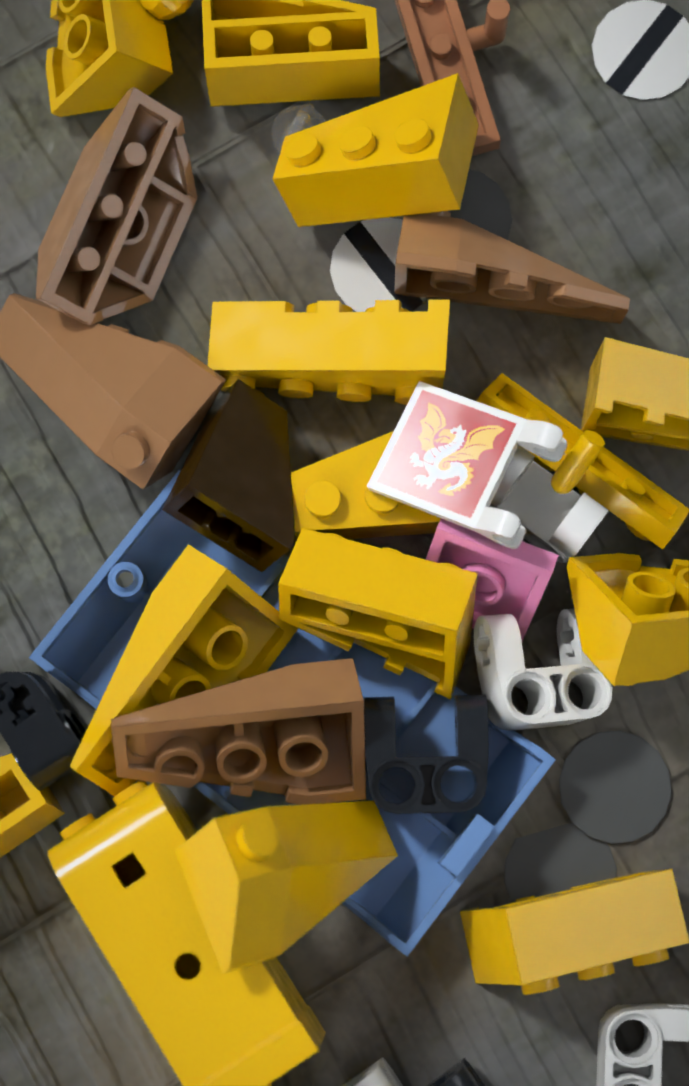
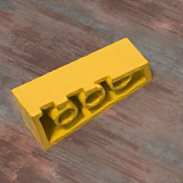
M375 300V306L367 308L365 312H353L351 307L342 304L341 301H317V303L307 305L306 312H294L295 306L287 301L213 302L207 366L226 379L221 388L223 392H226L239 379L253 389L255 387L279 388L278 394L290 398H310L313 396V391L337 392L336 397L338 399L350 402L370 401L372 394L395 396V402L407 405L419 381L443 389L446 372L450 300H428V312H411L401 308L402 303L400 300Z

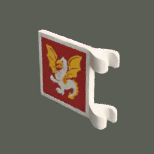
M419 381L367 487L372 492L475 531L502 546L517 549L526 534V529L521 525L520 518L509 511L489 506L518 446L543 459L558 462L567 448V441L563 438L562 430L554 424L528 420Z

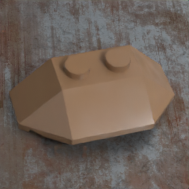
M135 87L130 88L84 146L38 249L36 299L86 325H93L103 321V319L153 301L197 201L190 156L183 134H186L183 117Z

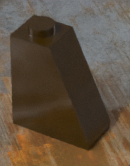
M238 379L212 405L162 510L260 572L265 571L287 553L294 542L288 417L285 409L268 399L262 392L251 388Z

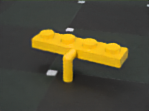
M501 373L477 399V402L528 420L544 421L558 426L563 432V438L567 441V448L558 462L548 461L528 451L535 456L534 461L546 470L555 472L551 478L553 490L559 494H567L576 486L581 495L586 493L624 521L627 528L638 538L651 541L663 550L688 515V507L605 448V441L598 433L592 430H585L583 432L505 374Z

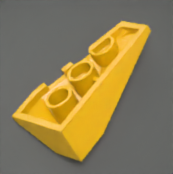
M51 0L50 18L59 21L57 48L47 49L46 75L51 114L65 117L113 109L130 88L135 87L149 96L173 74L172 59L164 21L158 20L148 12L139 0Z
M188 544L152 592L70 767L111 795H118L137 780L117 777L111 719L265 673L299 628L280 620L279 611L227 568Z
M614 553L569 557L566 568L582 651L613 686H632L636 683L666 680L689 670V560L673 559L671 568L668 569L641 566L642 560L640 555Z
M374 800L268 806L214 818L175 849L223 974L269 961L281 955L398 856Z

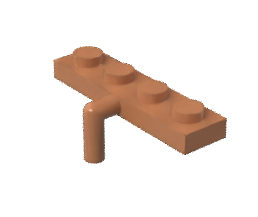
M394 0L420 85L424 86L459 73L479 124L472 156L499 149L501 139L473 51L495 46L503 42L506 36L510 13L509 3L506 0H491L487 5L485 24L466 29L457 0Z

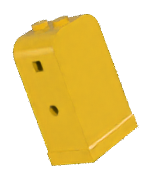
M138 781L113 798L116 807L95 819L93 814L90 813L60 832L63 841L48 850L51 865L183 1086H266L319 1051L326 1032L310 1006L303 1000L277 957L232 972L222 973L175 852V849L197 833L198 830L167 786L157 782L148 785L146 781Z

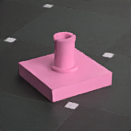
M441 518L426 560L437 563H450L461 569L478 573L472 628L474 629L479 616L512 614L517 620L523 641L551 578L558 555L523 541L517 549H510L475 531Z

